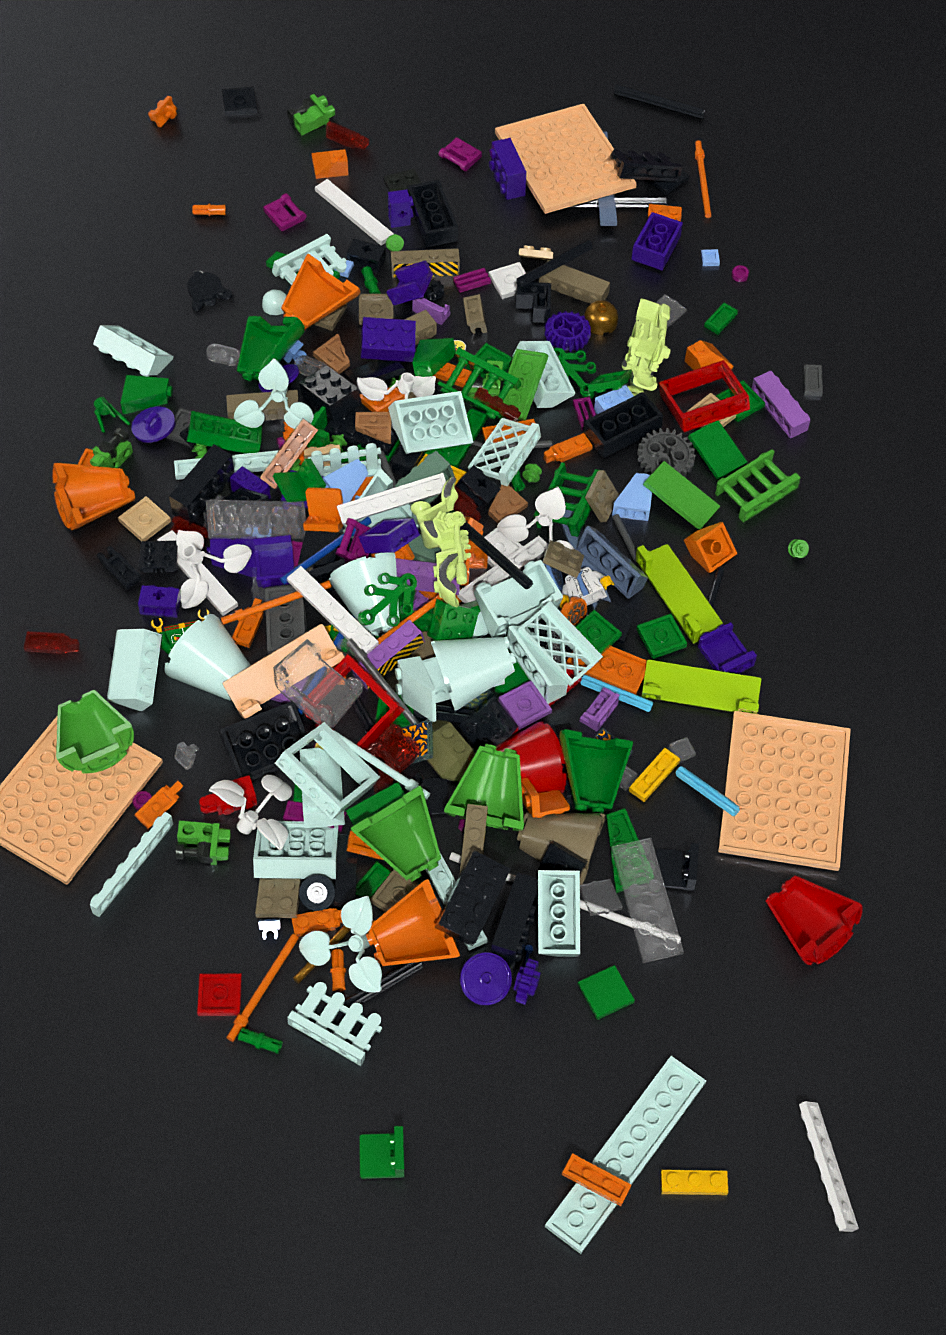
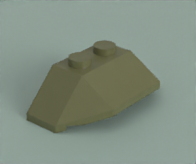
M436 720L427 725L428 754L423 755L424 758L441 778L460 782L475 756L474 750L450 722Z

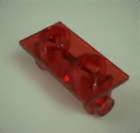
M174 516L172 519L174 525L170 531L173 530L175 534L178 533V530L195 531L204 537L205 542L211 533L203 526L201 527L194 523L189 525V521L182 519L181 516Z

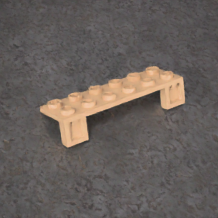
M319 624L227 679L222 684L239 714L244 719H247L262 710L261 704L324 666L328 669L333 667L345 657L342 652L336 649L323 624Z

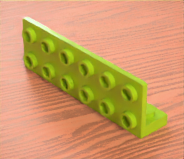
M668 544L652 551H647L644 545L637 548L636 562L693 644L699 641L701 635L706 632L710 633L723 624Z
M647 660L641 697L728 712L739 711L757 714L761 678Z

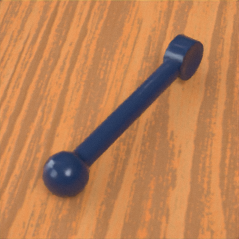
M528 944L525 946L526 953L522 967H526L529 955L533 952L532 945Z

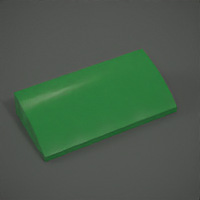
M191 411L187 442L211 447L215 444L222 449L245 454L259 452L262 425L256 428H249L234 419Z

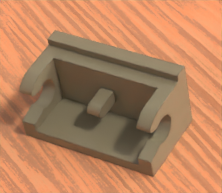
M480 294L463 298L467 325L470 326L471 332L475 334V329L481 328L482 333H487L484 307Z

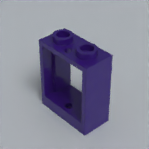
M413 518L388 519L381 521L360 535L359 539L365 553H395L420 536Z

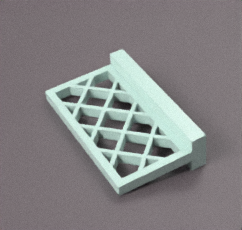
M502 418L469 464L468 469L473 465L476 466L477 463L485 461V466L477 468L481 469L485 476L501 481V485L508 486L541 438L539 424L532 423L531 426ZM504 425L511 427L508 430H501ZM522 430L527 431L525 434L519 436L516 433ZM514 433L515 437L505 439L504 436ZM502 437L503 441L493 443L494 439ZM518 442L517 446L509 448L508 444ZM506 446L507 449L497 452L496 448ZM491 449L494 450L495 453L485 456L484 453L486 451ZM510 455L509 458L500 460V456ZM497 458L498 462L488 464L487 460ZM501 467L498 473L491 471L493 468Z
M551 601L517 630L569 686H572L603 657ZM539 616L546 622V625L538 624ZM525 628H534L535 635H530ZM539 629L547 630V637L539 636ZM551 631H555L560 639L552 638ZM540 641L548 642V649H543L540 646ZM552 643L560 644L561 651L553 650ZM565 645H568L573 650V653L565 652ZM553 655L561 656V663H556L553 660ZM565 657L573 658L574 665L566 664ZM578 659H581L587 667L578 666ZM566 669L574 670L575 677L573 679L566 673Z

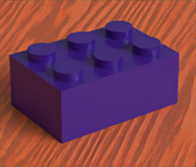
M511 138L493 141L492 147L489 150L491 157L489 167L494 172L495 181L499 182L501 193L505 195L506 200L525 196L527 171Z
M652 212L633 245L631 260L663 271L681 237L683 222Z
M363 317L361 358L412 362L415 355L416 321Z

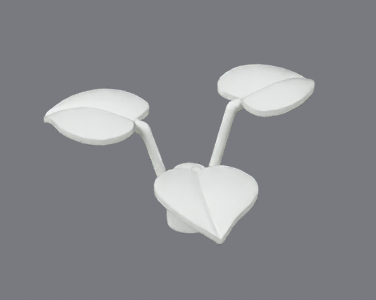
M403 373L400 381L396 380L389 390H387V385L383 380L373 377H358L357 385L362 395L369 400L381 401L384 398V394L388 395L397 386L399 392L405 394V399H408L409 392H413L417 397L433 395L436 376L420 377L413 376L411 373Z
M556 487L537 497L535 507L539 512V516H535L532 522L526 525V518L524 516L513 514L503 518L498 523V530L507 539L521 542L528 537L529 531L527 528H530L538 521L542 526H549V542L550 540L553 541L552 520L562 518L566 510L565 499L560 488ZM556 541L562 543L565 547L571 550L574 549L573 546L567 541Z
M178 530L176 541L178 546L177 553L182 560L190 561L189 565L197 579H188L181 586L182 607L185 609L195 607L208 594V584L205 581H200L201 577L195 567V564H200L203 561L204 556L224 563V568L228 572L237 573L247 565L252 550L245 545H232L225 549L223 553L224 559H220L201 551L204 546V537L200 533Z
M274 775L264 776L261 781L262 786L270 793L255 812L249 810L245 813L247 799L243 797V788L237 783L230 780H221L211 786L209 791L215 793L224 802L233 807H241V812L238 816L240 820L236 825L241 833L250 834L257 827L280 851L282 850L288 837L286 828L274 819L266 820L262 818L258 820V813L272 795L280 801H286L291 797L292 789L286 782H283L282 779Z

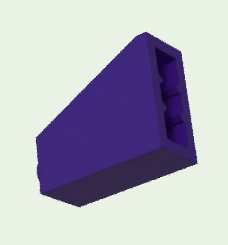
M255 536L239 537L235 540L229 538L210 539V547H207V554L220 559H224L223 553L229 546L236 544L248 546L252 550L247 565L237 573L252 578L257 577L253 543ZM211 559L212 565L225 569L224 563Z

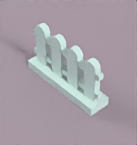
M325 234L274 261L272 273L275 277L280 275L282 279L285 278L292 285L297 276L295 272L299 271L307 254L319 260L324 270L332 276L334 269L340 273L346 271L347 260L339 257L335 252L336 248L334 246L330 247L331 237ZM325 257L331 265L328 266L322 258Z
M374 443L367 444L365 450H358L357 446H350L347 452L340 453V449L333 448L329 451L328 455H322L321 451H313L311 457H308V459L313 461L320 475L324 477L359 459L361 456H366V461L360 462L367 468V477L374 476L381 468V460L377 459V454H381V450ZM348 458V463L341 464V459ZM330 461V466H323V462Z
M323 982L316 983L314 987L309 986L307 989L308 997L302 1006L300 1004L296 1006L295 1010L298 1011L297 1013L291 1011L288 1016V1024L361 1066L365 1060V1052L363 1051L370 1050L371 1045L368 1043L375 1032L380 1033L382 1027L379 1026L381 1024L380 1015L373 1013L368 1019L363 1017L362 1005L354 1003L350 1008L344 1006L345 997L340 992L335 993L332 998L325 995L327 987ZM322 1000L327 1005L319 1016L314 1011ZM341 1011L346 1015L339 1026H336L332 1022L338 1012ZM357 1021L364 1025L357 1037H355L350 1032ZM327 1029H330L331 1031H333L334 1034H332V1033H330L329 1031H327ZM347 1039V1040L351 1041V1042H352V1045H351L350 1043L346 1042L345 1040Z

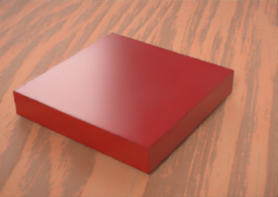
M242 973L199 974L198 1016L240 1015Z

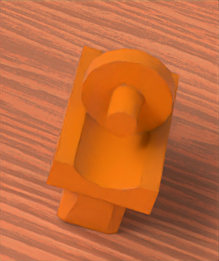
M167 96L164 100H160L157 103V108L151 110L148 115L151 121H155L158 127H162L169 118L174 119L177 116V107L173 104L172 97Z

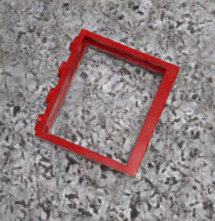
M724 360L659 382L660 396L683 432L750 410L749 395ZM721 378L724 379L734 394L732 397L686 413H682L672 395Z
M347 654L307 696L300 706L305 710L303 713L310 720L313 718L317 722L315 724L316 727L325 722L332 730H335L315 708L353 670L390 708L356 744L366 751L405 709L355 658Z

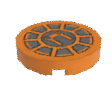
M577 596L571 597V601L569 603L566 602L561 610V613L574 626L578 625L586 617L587 613L586 601Z

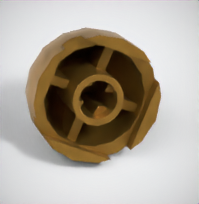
M599 300L587 307L584 316L585 320L589 322L591 333L603 335L606 332L612 333L616 329L618 313L613 304L608 301Z

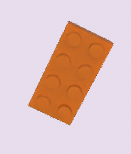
M610 646L602 654L603 657L585 673L637 695L644 680L647 660ZM569 657L566 664L574 665L573 658ZM578 659V666L587 667L581 659Z

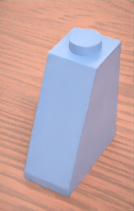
M356 459L323 477L326 484L325 488L340 489L343 504L351 502L367 477L368 471L366 466L359 459Z
M636 473L614 502L612 516L619 514L621 518L648 521L652 492L643 484L650 475L645 473Z

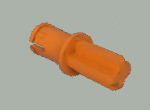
M210 203L208 205H193L192 212L194 215H209V217L211 215L226 216V205H211Z
M334 949L331 952L332 968L330 969L332 974V991L342 992L346 990L344 954L342 949Z

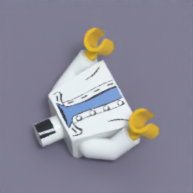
M589 567L580 569L577 578L571 575L565 577L566 584L563 585L561 592L563 599L559 606L562 609L563 605L566 602L569 603L571 601L570 598L575 596L584 599L588 606L607 597L606 587L614 585L610 576H605L598 571H592Z

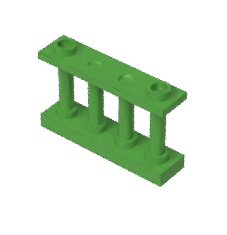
M773 449L763 452L754 461L728 477L721 478L717 482L715 494L718 496L726 492L740 506L739 519L742 522L750 519L798 488L801 477L797 473L786 476L772 462ZM767 466L782 482L773 485L759 470ZM753 474L768 490L763 494L759 493L746 478ZM740 483L754 499L750 502H745L732 487Z

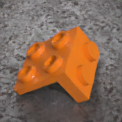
M307 488L305 493L309 517L303 523L304 531L339 532L343 527L337 510V506L343 504L341 490L338 488Z
M472 541L468 543L471 545V549L464 550L465 553H471V557L464 560L467 568V583L461 586L469 584V568L487 569L488 555Z
M528 778L521 779L522 802L532 817L542 818L545 815L562 814L570 810L569 803L559 790L538 793Z

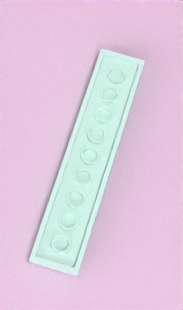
M670 1056L591 1163L632 1185L706 1084V1080ZM576 1183L545 1224V1228L582 1254L617 1204Z

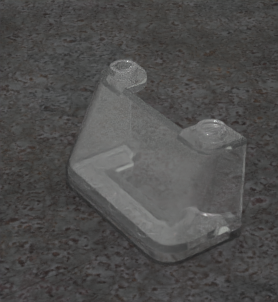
M306 639L273 667L274 682L277 689L290 701H294L295 705L318 725L325 722L333 729L361 695L363 684L358 678L349 677L346 680L321 659L320 647Z

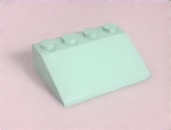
M461 391L397 400L388 407L392 425L406 454L473 443Z
M278 821L288 832L287 840L281 851L257 828L253 857L254 878L306 879L311 875L321 874L329 879H336L338 826H334V828L327 826L305 828L304 821Z

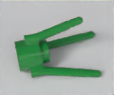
M99 397L94 401V407L96 408L94 413L97 416L102 433H105L101 415L110 414L113 418L117 415L123 422L130 425V422L105 397Z

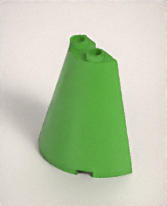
M96 690L83 694L78 702L69 700L58 705L56 758L64 768L72 772L78 770L82 771V773H95L112 767L127 754L126 750L133 744L134 740L132 725Z
M485 744V747L480 746L445 806L444 813L452 817L458 815L462 820L466 819L467 804L488 806L486 826L508 830V827L513 828V831H523L520 755L516 754V751L512 749H505L504 752L497 751V747L494 745Z
M421 786L403 795L401 799L370 818L367 817L351 827V830L406 880L410 879L413 882L422 876L420 872L426 868L428 871H431L439 866L437 861L441 859Z

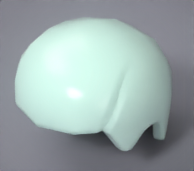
M276 289L265 293L262 300L264 312L269 315L283 314L284 312L281 307L287 295L281 290Z

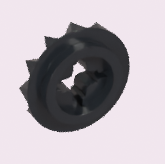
M433 278L430 281L424 294L425 299L435 301L443 296L444 285L441 284L440 280L436 281Z

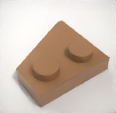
M338 334L313 352V357L323 365L329 366L338 374L350 367L349 358L345 353V348L342 346Z
M356 412L355 430L391 444L392 421L390 413Z
M501 485V490L497 493L488 510V515L497 523L503 518L518 514L528 507V502L510 485Z

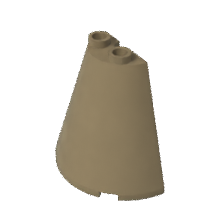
M526 812L524 816V830L519 831L517 840L520 841L519 849L542 862L552 841L557 842L588 861L580 876V887H583L589 862L598 835L600 836L606 814L554 813L545 815L542 818L532 817L529 812Z

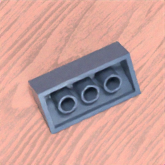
M590 526L585 528L576 550L583 554L584 558L601 574L610 576L614 586L628 599L642 590L648 579L644 572L638 569L630 559L622 554L596 528Z

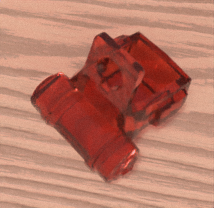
M394 723L387 727L365 749V751L376 758L384 759L388 766L400 773L410 766L421 752L419 745L411 737H405L403 730Z

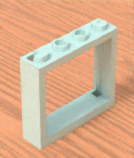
M325 722L286 749L275 762L331 820L368 792L380 778ZM312 740H315L360 785L342 801H339L293 755Z

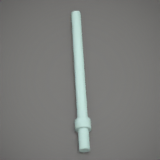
M333 730L358 756L403 784L408 791H412L419 786V783L415 780L403 776ZM423 789L425 800H427L430 793Z

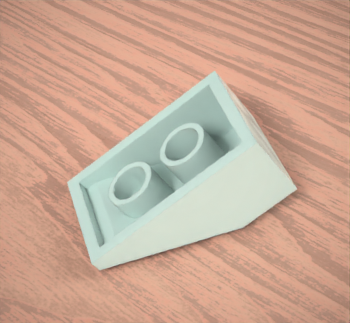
M421 657L397 660L398 668H395V675L398 680V684H396L397 695H401L405 704L430 721L435 722V688Z

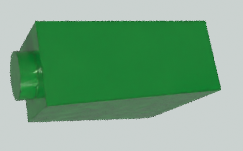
M454 338L420 340L412 361L415 376H433L456 355Z
M126 375L120 402L122 413L129 414L150 407L168 404L169 396L172 397L173 387L170 386L169 378Z

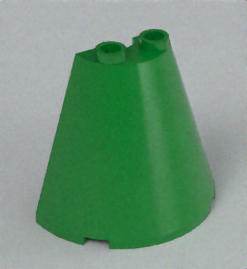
M261 316L248 317L237 372L242 374L243 379L259 381L260 371L272 359L275 358L278 362L281 361L305 332V326L299 318L284 317L282 323L285 326H273Z
M567 729L561 730L559 738L575 810L586 811L588 808L592 809L593 813H604V809H612L633 741L618 738L605 741L582 737V732Z

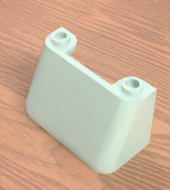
M541 560L536 562L530 561L524 566L525 569L522 572L533 581V585L528 590L524 589L513 578L494 586L485 582L476 586L474 595L492 638L508 635V628L511 625L522 626L549 601L558 609L563 595Z

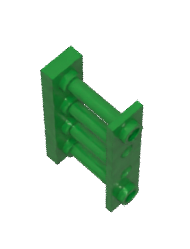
M458 347L455 354L459 362L446 384L440 381L437 383L441 388L440 391L443 394L458 392L452 387L464 366L470 364L474 366V370L461 391L463 401L486 412L485 415L493 420L495 418L501 420L502 416L497 411L509 390L513 387L516 389L520 388L522 384L520 379ZM485 372L489 374V378L477 399L475 400L467 396L479 374ZM499 379L504 382V386L490 408L482 403L494 382Z
M561 462L559 468L555 470L554 478L547 491L559 487L562 494L581 499L577 504L565 502L566 510L574 511L572 517H562L558 520L553 519L552 522L568 525L571 536L578 537L591 511V507L585 497L597 472L600 470L595 469L592 476L585 477L567 473L565 463ZM564 480L588 484L583 491L562 486ZM537 509L534 513V519L535 516H539V512L537 511ZM537 521V528L541 529L542 525Z

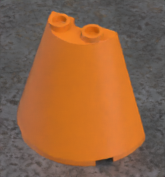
M307 254L281 307L285 313L283 317H297L304 324L305 329L358 297L360 295V288L347 279L344 283L326 272L319 260Z
M54 463L52 478L53 483H56L54 497L57 509L64 525L67 528H71V530L78 529L135 501V493L127 487L129 486V478L127 475L125 476L123 469Z
M429 879L424 880L375 920L368 931L369 933L366 934L370 946L374 945L377 952L373 953L374 957L382 966L457 958L460 956L454 937L434 928L443 910L434 894Z

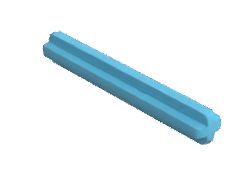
M584 674L581 679V685L598 692H602L603 687L614 693H618L620 701L650 712L653 707V701Z
M680 766L676 770L677 777L730 815L736 816L739 813L740 809L737 804L685 767Z

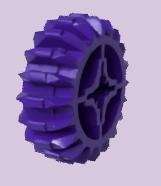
M566 310L564 313L558 311L557 315L553 314L551 318H548L544 335L553 347L562 348L564 351L568 350L570 353L572 350L577 352L579 348L583 349L584 345H587L591 337V327L588 320H585V316H580L579 312L574 314L573 311L567 313Z

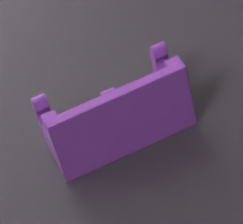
M424 296L412 300V311L419 313L427 310L435 322L440 325L450 315V306L447 304L443 308L425 299Z
M604 687L580 718V722L597 732L617 707L620 696L618 693H614Z

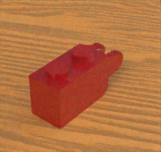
M250 775L231 780L244 790L243 797L247 799L245 809H250L257 805L256 794ZM215 793L205 795V797L203 796L199 800L200 811L203 814L218 811V815H229L241 809V807H233L227 804Z

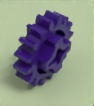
M529 958L526 967H520L513 988L514 991H517L515 1002L526 1005L528 997H534L541 973L537 972L539 961Z

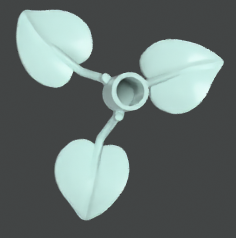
M275 358L260 371L258 377L263 388L267 390L273 389L267 401L259 408L256 401L246 400L236 408L234 413V419L238 423L249 428H256L264 422L265 415L262 410L271 400H274L275 402L284 401L285 409L288 411L284 415V420L293 429H295L302 418L309 423H312L314 418L311 408L305 403L295 402L289 408L288 398L286 397L289 379L286 371Z
M364 896L349 901L342 908V922L346 927L351 928V933L355 934L350 937L349 941L329 945L330 938L327 933L312 931L301 939L299 948L309 963L321 966L329 961L331 957L330 949L349 945L352 951H359L356 957L357 963L349 968V976L352 983L357 988L366 992H380L382 990V970L380 964L375 958L370 956L361 958L362 954L365 953L364 949L370 946L366 934L370 930L373 921L372 905L369 896Z

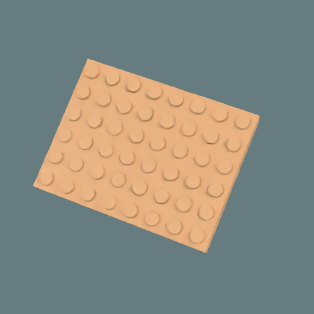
M584 103L495 128V134L499 140L511 138L527 171L526 184L545 214L636 188V181L634 179L618 177L617 174L620 167H617L616 161L610 158L614 148Z
M734 711L724 796L737 804L740 811L736 816H732L723 810L718 852L839 871L851 728Z
M56 717L0 785V846L68 885L133 802L132 800L135 795L144 788L163 761L160 757L133 743L126 750L127 754L125 757L108 769L95 773H82V771L78 770L72 772L64 768L56 758Z

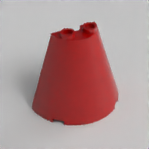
M543 721L537 722L496 746L497 751L504 752L505 749H512L516 751V754L520 755L521 779L528 778L538 793L559 790L561 793H564L566 773H562V764H565L560 742L549 724H544Z
M798 876L785 881L781 887V892H773L765 900L799 957L808 965H812L813 962L817 964L825 962L848 942L853 935L851 930L854 924L857 925L860 922L863 909L859 902Z

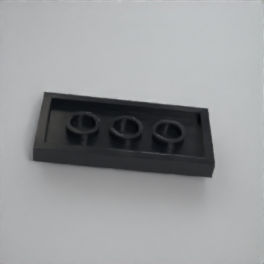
M352 410L335 422L330 420L324 431L329 433L330 437L343 434L345 442L360 445L363 448L367 444L374 443L387 456L390 455L399 439L393 427L391 431V444L357 432L355 430V418L358 411Z

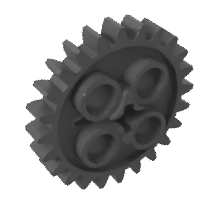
M659 428L658 433L652 430V434L647 433L646 437L642 438L638 446L637 461L641 462L640 468L645 467L644 473L650 472L652 474L665 461L682 476L686 477L687 472L690 473L695 462V448H691L692 442L687 443L688 437L682 438V432L677 435L675 429L671 433L669 428L666 429V432Z

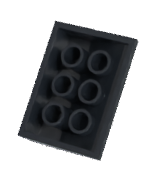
M294 701L218 730L238 778L250 775L251 781L280 770L275 762L281 754L307 735ZM308 743L302 749H310L312 746ZM299 750L293 755L300 761Z

